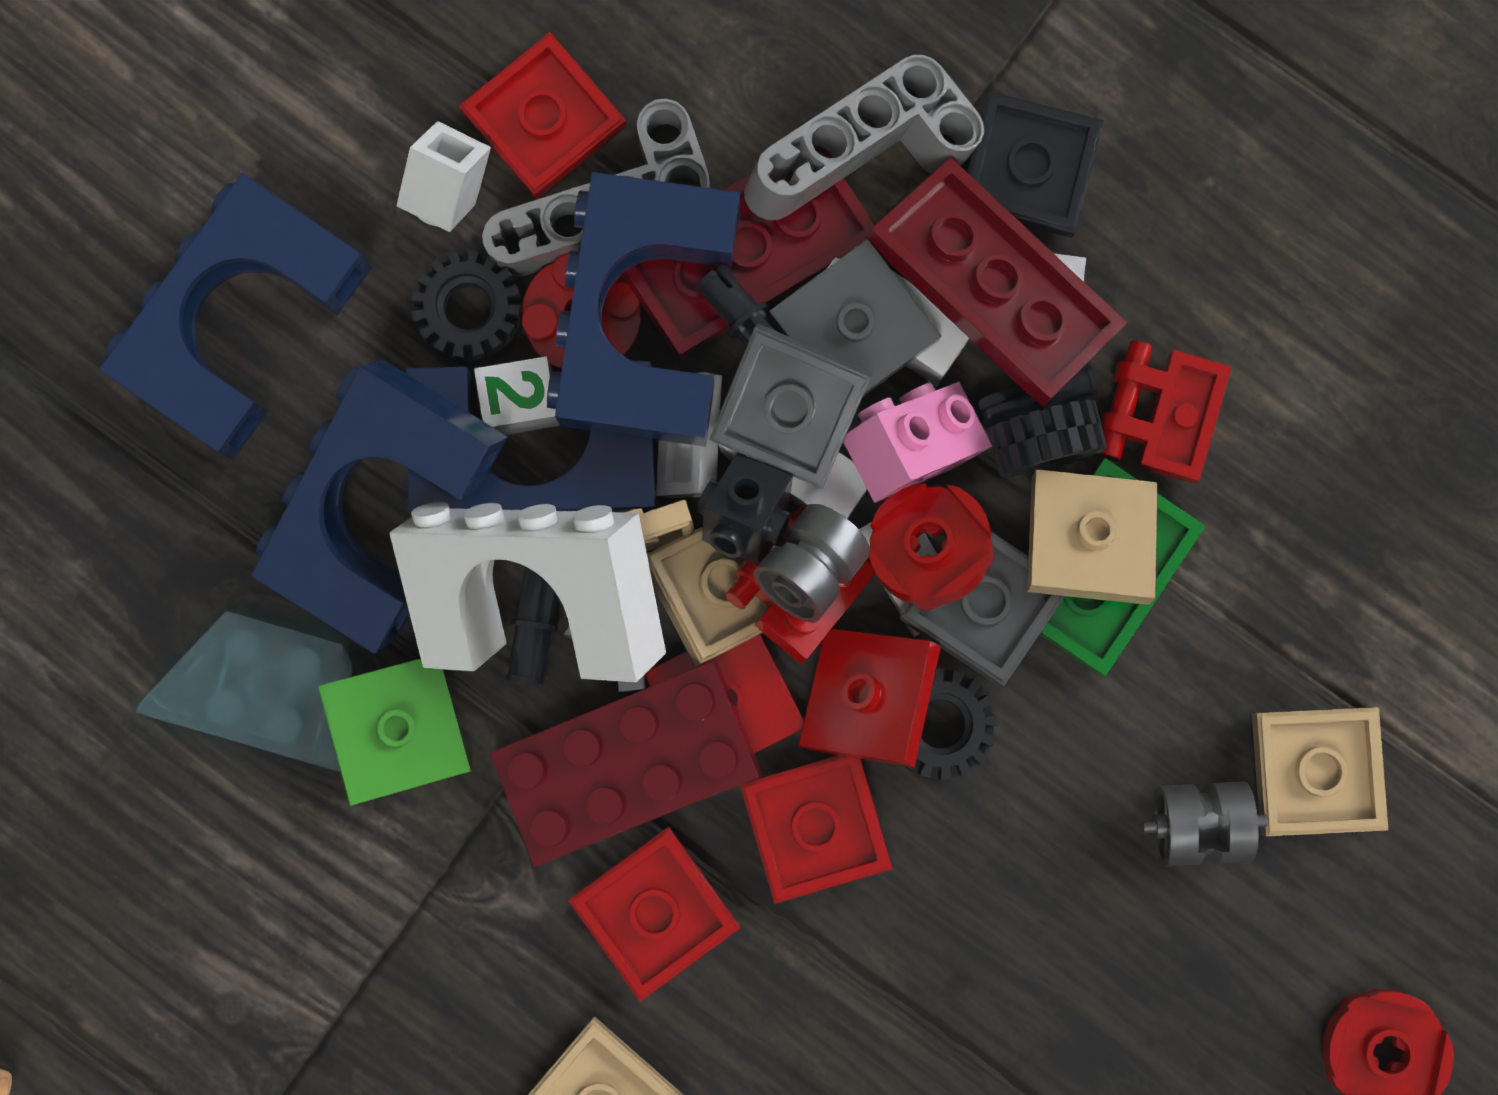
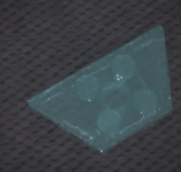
M226 611L138 704L136 713L340 772L317 687L351 677L352 671L347 645Z

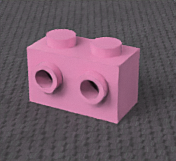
M929 382L900 397V405L895 406L891 398H887L869 406L858 414L862 424L848 432L843 443L874 503L890 497L907 486L923 483L951 471L992 447L960 382L939 390H935L932 382Z

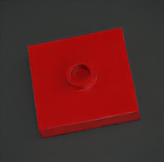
M551 32L459 105L461 113L535 200L543 196L627 127L624 117Z
M831 629L822 642L799 746L811 751L915 768L941 646L927 640Z
M760 634L700 665L703 666L712 661H717L754 753L803 729L804 720ZM688 651L649 670L645 677L651 687L698 667L694 665Z
M837 755L740 785L774 904L893 869L860 758Z
M667 827L568 900L639 1002L740 929L736 919L670 827Z

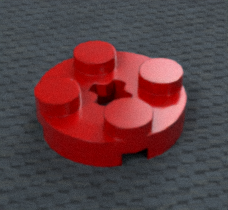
M569 253L559 256L533 278L526 290L522 304V326L536 354L539 357L547 356L552 368L562 372L565 348L556 347L557 324L561 310L567 311L572 305L574 288L565 287L566 265ZM621 275L613 284L605 299L602 311V327L610 344L621 355L627 357L638 341L642 320L640 302Z
M926 483L910 485L897 491L879 507L871 523L873 531L869 539V560L879 581L898 599L913 603L917 608L923 610L936 609L942 604H949L970 593L982 581L995 557L991 528L983 508L969 493L959 487L947 484V489L938 486L928 488ZM925 532L932 538L939 536L941 533L947 537L941 544L943 550L935 556L929 554L920 556L916 554L921 548L918 537Z
M1371 989L1361 994H1350L1340 1002L1338 1010L1332 1015L1325 1029L1322 1054L1326 1066L1327 1079L1342 1095H1441L1448 1085L1453 1070V1045L1448 1032L1442 1029L1439 1019L1434 1015L1436 1013L1425 1002L1397 990ZM1393 1036L1392 1045L1402 1050L1401 1058L1399 1061L1389 1060L1386 1069H1379V1059L1373 1056L1375 1045L1381 1044L1384 1037Z

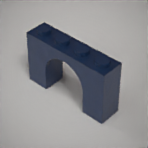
M592 172L589 191L579 190L575 206L574 226L576 228H583L580 251L570 250L566 265L565 287L574 288L571 312L561 310L557 324L556 347L565 348L562 372H551L547 391V408L556 409L555 418L561 427L706 447L715 387L714 376L654 368L627 359L606 338L602 327V311L607 294L616 280L628 269L646 261L668 259L713 266L725 263L729 268H732L740 213V192Z
M244 173L239 176L234 184L229 183L219 191L212 203V215L199 233H191L182 242L176 253L177 263L164 281L159 280L146 291L140 304L142 311L129 329L119 331L111 339L104 354L106 360L99 368L100 371L217 452L232 460L239 454L268 411L221 380L208 368L202 359L196 341V324L200 309L207 297L215 288L232 277L246 273H267L288 281L338 316L372 269L361 253Z
M383 359L360 366L359 368L354 367L343 379L336 394V398L342 402L332 421H325L313 436L309 445V451L314 453V456L305 473L303 471L298 473L286 488L282 502L287 507L279 523H273L259 540L256 553L261 557L251 575L259 582L374 654L397 639L410 613L400 574L367 554L356 543L347 527L343 514V492L350 473L363 458H386L408 467L461 500L480 489L508 438Z
M633 361L644 366L652 367L650 361ZM468 367L406 368L407 375L476 417L475 377ZM590 431L589 441L582 457L562 477L546 484L522 486L506 482L489 471L480 489L461 500L408 468V514L412 516L411 512L415 508L432 502L448 503L450 509H469L480 504L497 503L501 505L502 510H523L534 505L551 504L556 507V511H579L590 506L605 505L611 507L612 512L624 513L641 508L643 513L657 509L655 440Z

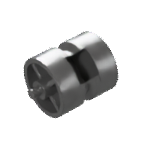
M1245 781L1209 783L1204 793H1200L1194 784L1157 786L1155 789L1153 820L1142 821L1143 833H1154L1157 853L1163 866L1200 865L1205 855H1210L1216 864L1243 863L1255 860L1258 850V827H1267L1268 821L1266 815H1257L1252 790Z

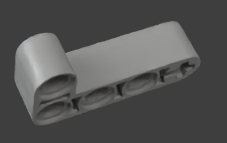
M912 55L893 65L768 147L760 155L746 182L744 198L749 209L757 216L766 220H779L788 216L900 140L920 166L928 173L933 174L950 157L962 167L982 141L984 134L983 121L976 109L940 64L925 55ZM905 88L913 90L920 98L912 96ZM860 117L870 119L877 128L867 126L861 121ZM942 134L951 137L956 145L947 142ZM813 146L825 148L831 153L833 158L821 156L815 151ZM791 170L793 176L789 183H787L783 179L787 177Z
M658 99L647 104L639 113L637 120L640 149L645 165L615 175L673 183L678 179H689L695 182L698 187L710 188L708 170L690 117L685 108L678 102L669 99ZM668 124L676 127L680 131V135L669 144H660L654 142L649 137L652 130L659 125ZM590 183L509 208L493 215L485 224L482 234L483 245L488 255L497 262L499 268L504 269L506 267L513 277H521L541 271L545 266L553 263L559 256L569 253L570 250L580 251L583 229L573 237L560 236L554 230L561 218L566 215H575L579 190L589 191ZM540 224L548 242L547 245L543 246L540 245L534 226ZM517 234L520 240V251L515 254H509L506 249V237Z

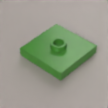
M421 659L317 687L349 806L471 771L443 669L423 668Z

